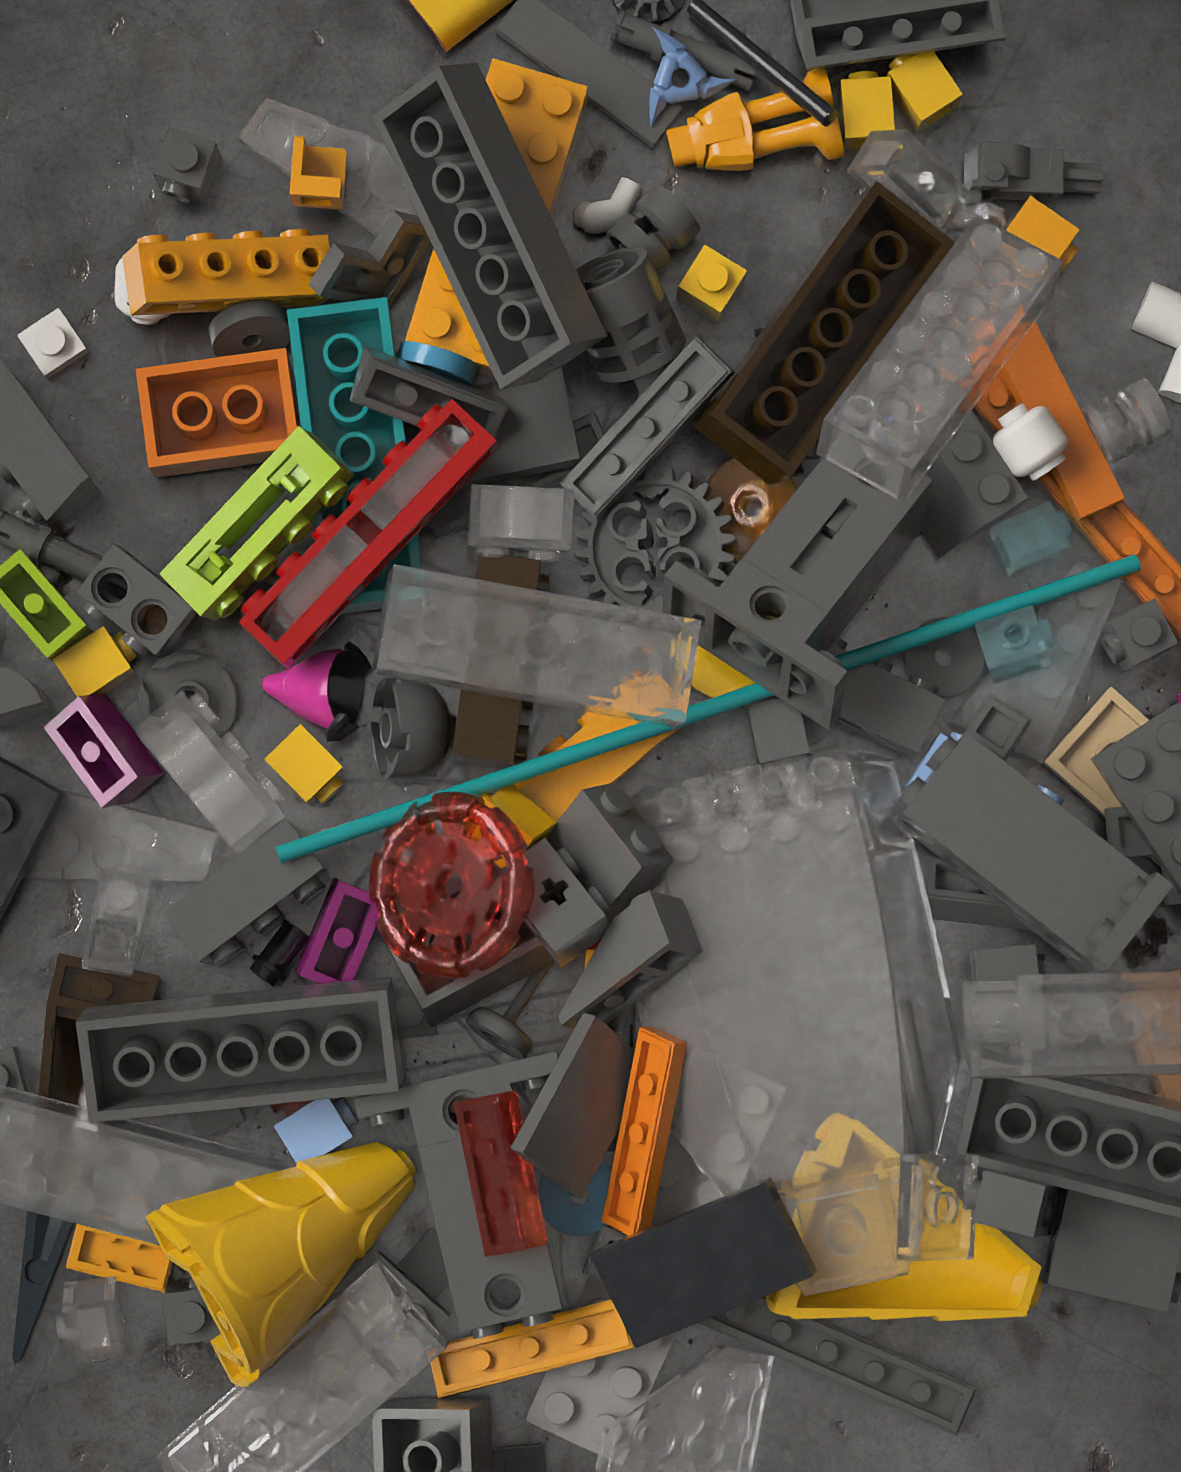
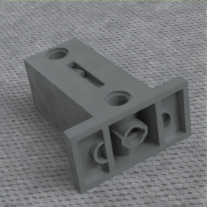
M847 427L720 587L715 586L714 581L704 571L694 567L689 569L677 560L664 575L662 622L829 730L841 714L848 671L827 650L924 528L933 479L928 477L926 472L916 463L909 460L903 461L885 450L884 446L873 436L868 434L861 435L852 428Z
M968 732L957 741L949 736L925 764L933 770L927 779L923 781L917 777L894 803L901 810L894 819V822L1067 957L1063 962L1078 974L1109 969L1174 886L1158 872L1148 875Z
M557 1052L401 1087L399 1092L371 1094L354 1098L358 1119L370 1116L372 1126L405 1119L403 1109L409 1107L459 1331L471 1330L473 1339L501 1333L504 1327L503 1322L522 1318L524 1327L554 1320L553 1311L562 1309V1299L531 1164L511 1149L522 1128L512 1083L521 1081L523 1091L543 1087L558 1061ZM461 1095L472 1097L478 1105L479 1113L477 1119L469 1125L458 1123L451 1114L453 1101ZM501 1279L512 1280L520 1289V1297L511 1304H502L494 1298L492 1285Z

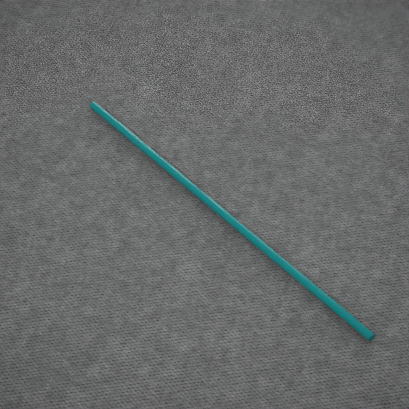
M1133 554L839 654L835 657L841 662L843 668L848 671L1141 570L1140 561L1137 555ZM754 683L275 846L280 864L766 699L774 696V694Z

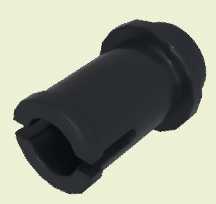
M285 919L260 955L254 954L251 957L254 963L249 970L272 987H274L278 980L284 981L286 979V976L283 975L284 971L309 939L308 935Z

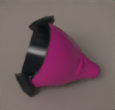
M350 641L343 646L344 650H324L301 661L288 670L266 676L262 682L263 689L269 695L277 699L296 715L326 728L325 736L327 742L341 741L360 727L354 723L362 707L365 683L364 671L371 669L372 666L360 648Z

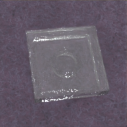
M900 1153L896 1260L973 1259L975 1222H972L975 1210L967 1209V1201L974 1178H977L978 1155Z

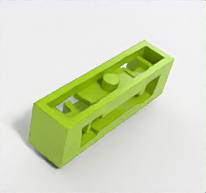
M298 426L159 574L200 616L217 621L219 617H228L241 605L244 600L241 594L254 580L259 582L265 579L276 568L279 562L276 557L289 543L292 545L297 544L306 537L314 525L311 520L324 506L326 508L332 507L342 499L348 490L346 483L355 474L314 433ZM281 485L291 494L294 492L298 494L293 501L286 499L229 560L225 555H217L224 546L230 550L286 491Z

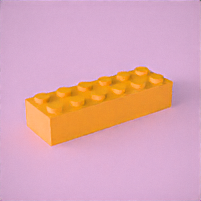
M492 58L486 82L552 219L587 108L588 86ZM433 248L405 341L428 344L462 355L477 365L476 374L495 379Z

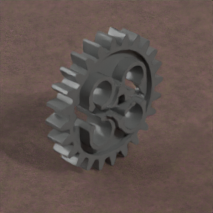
M648 466L645 469L644 480L638 481L636 479L599 519L593 518L587 511H583L581 514L591 524L590 529H582L575 532V535L580 540L587 543V547L574 551V556L578 560L589 562V565L583 567L578 574L583 580L596 579L587 590L592 598L606 593L600 606L604 611L608 613L620 605L618 619L623 623H626L633 613H636L637 625L642 629L646 628L651 616H655L656 622L662 630L667 627L662 622L663 596L659 595L643 606L647 598L652 595V588L644 580L634 586H625L621 580L624 569L634 563L644 565L645 572L651 578H656L655 560L645 550V548H650L654 544L652 525L645 518L647 511L641 505V501L635 497L636 493H639L644 498L648 497L651 500H655L659 495L662 496L666 490H669L659 503L665 513L669 516L674 511L680 509L691 512V521L688 527L678 532L668 530L667 523L663 518L656 517L658 537L667 545V547L660 548L658 552L660 570L664 575L676 560L687 558L693 560L695 568L704 571L711 577L714 583L722 584L728 577L721 571L722 566L737 564V559L725 552V548L738 544V539L735 535L723 533L724 530L734 524L733 518L730 515L716 516L723 509L725 503L721 497L706 502L710 495L711 487L705 482L693 490L694 476L690 472H686L680 481L676 482L675 471L671 466H667L661 479H657L653 468ZM634 514L645 518L641 519V527L634 535L629 537L619 535L618 525L625 516Z

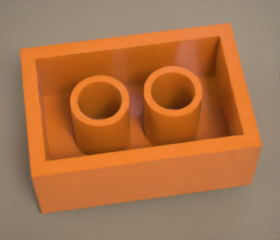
M286 348L136 369L148 468L155 478L264 463L289 435L300 426L291 359Z

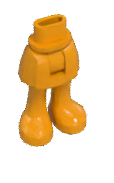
M814 69L807 72L802 82L834 108L826 69ZM782 91L767 97L744 102L738 92L729 94L701 109L694 117L686 118L687 125L666 130L675 168L696 163L697 168L700 169L704 168L705 162L706 169L750 170L754 169V162L757 158L782 150L805 146L817 147L828 160L845 158L838 117L827 127L811 116L783 126L753 132V124L805 112L804 109Z

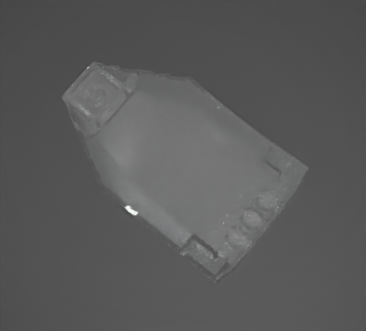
M845 747L646 787L630 797L632 805L649 827L658 833L663 845L674 858L673 862L649 890L683 899L703 952L636 1001L641 1027L653 1026L687 1042L670 1134L673 1133L693 1157L694 1163L717 1186V1190L722 1196L768 1177L772 1178L817 1269V1272L811 1278L796 1283L805 1296L908 1275L956 1076L958 1075L961 1063V1051L945 972L913 836L894 822V819L901 812L894 803L902 793L893 758Z

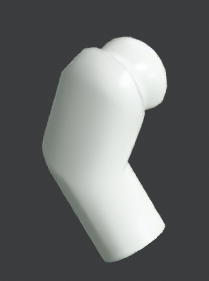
M622 177L609 200L592 203L583 201L574 208L573 221L575 225L591 234L607 232L625 213H631L643 188L638 183Z

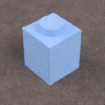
M341 1097L335 1101L333 1098L314 1100L274 1125V1128L297 1164L300 1160L328 1154L355 1137L356 1135L351 1126L358 1121L344 1098Z

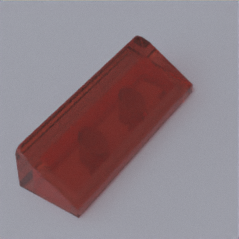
M511 1090L454 1102L485 1257L545 1245L547 1243V1235L533 1167L511 1149L523 1126L517 1092Z

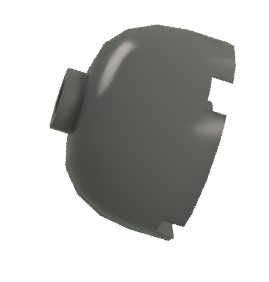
M384 677L379 682L374 695L373 706H382L380 724L378 722H371L372 752L377 770L379 772H386L385 778H412L430 772L445 757L449 743H454L456 715L449 713L447 703L440 692L424 681Z

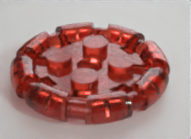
M447 791L433 794L431 801L417 807V801H415L400 821L386 828L383 833L386 841L381 852H374L369 876L370 903H376L380 918L375 921L376 926L391 951L402 962L412 961L417 964V970L420 973L441 979H460L468 977L470 972L475 969L484 972L496 965L514 948L520 939V935L517 932L523 919H529L535 892L534 868L528 867L524 852V850L528 849L526 841L517 825L499 807L491 809L485 805L484 798L477 795ZM440 820L442 822L444 834H436L434 821ZM477 825L480 826V839L472 836ZM405 848L414 852L408 866L399 861ZM504 858L508 872L498 878L494 861ZM455 871L461 878L462 889L458 897L453 900L447 893L446 881L448 876ZM397 897H400L402 906L408 911L399 913ZM501 907L504 912L500 921H497L494 917ZM430 932L436 936L432 944L427 947L423 942L427 933ZM471 933L473 942L470 944V949L467 950L463 936Z

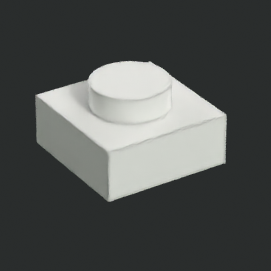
M59 308L17 335L46 379H49L88 353V350Z

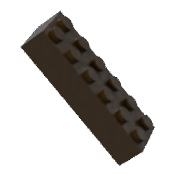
M878 181L874 182L857 196L734 369L735 374L722 386L694 428L772 488L792 477L955 242Z

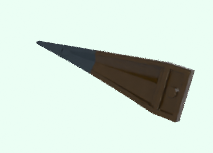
M58 954L46 1004L31 1177L12 1354L14 1364L20 1361L112 1122L89 1123L76 1020L85 1008L154 1001L160 977L158 975L66 954Z

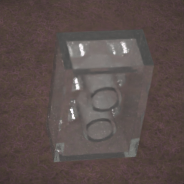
M181 689L135 727L137 735L235 854L238 855L285 817L278 806L285 798L262 770L254 776L245 766L252 758L230 731L223 737L216 731L213 725L219 721V718L197 692L189 698Z

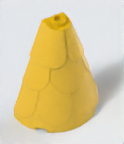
M835 1113L824 1121L815 1134V1139L822 1141L816 1152H804L784 1200L785 1207L817 1272L811 1278L766 1295V1302L770 1311L783 1316H789L793 1319L868 1317L871 1320L932 1317L936 1321L1027 1317L1029 1308L1035 1307L1042 1291V1280L1039 1279L1042 1267L998 1228L972 1222L975 1210L964 1207L921 1168L916 1169L858 1120H851L845 1115Z
M373 1142L300 1160L296 1167L239 1180L232 1186L169 1202L145 1216L166 1258L189 1272L221 1333L210 1342L232 1383L240 1387H248L255 1382L278 1359L312 1314L322 1307L355 1260H362L415 1188L413 1177L417 1174L415 1166L402 1150L394 1152L391 1148L379 1142Z

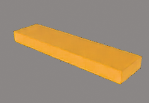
M610 1299L553 1314L554 1320L528 1327H524L523 1323L503 1327V1332L476 1339H473V1336L427 1347L438 1398H446L635 1349V1346Z

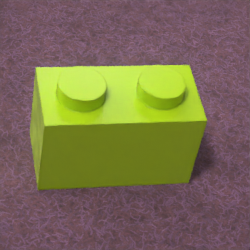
M21 549L0 565V604L50 661L54 663L53 658L94 632L38 566Z

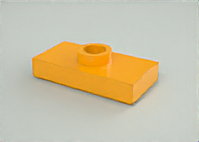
M79 1217L66 1268L165 1293L167 1292L174 1263L166 1258L155 1235Z

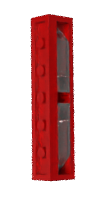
M453 399L443 408L437 403L428 410L417 424L421 431L408 445L403 440L397 443L383 459L382 463L386 468L372 482L368 477L363 479L347 497L351 505L338 518L331 514L323 520L311 536L316 541L303 555L298 551L291 554L278 568L276 574L280 579L266 593L260 588L242 606L241 612L245 616L239 621L241 626L287 670L498 450L497 440Z

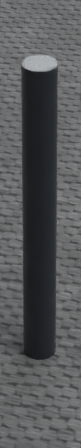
M693 0L687 9V14L823 126L827 127L833 123L838 114L835 108L704 1Z

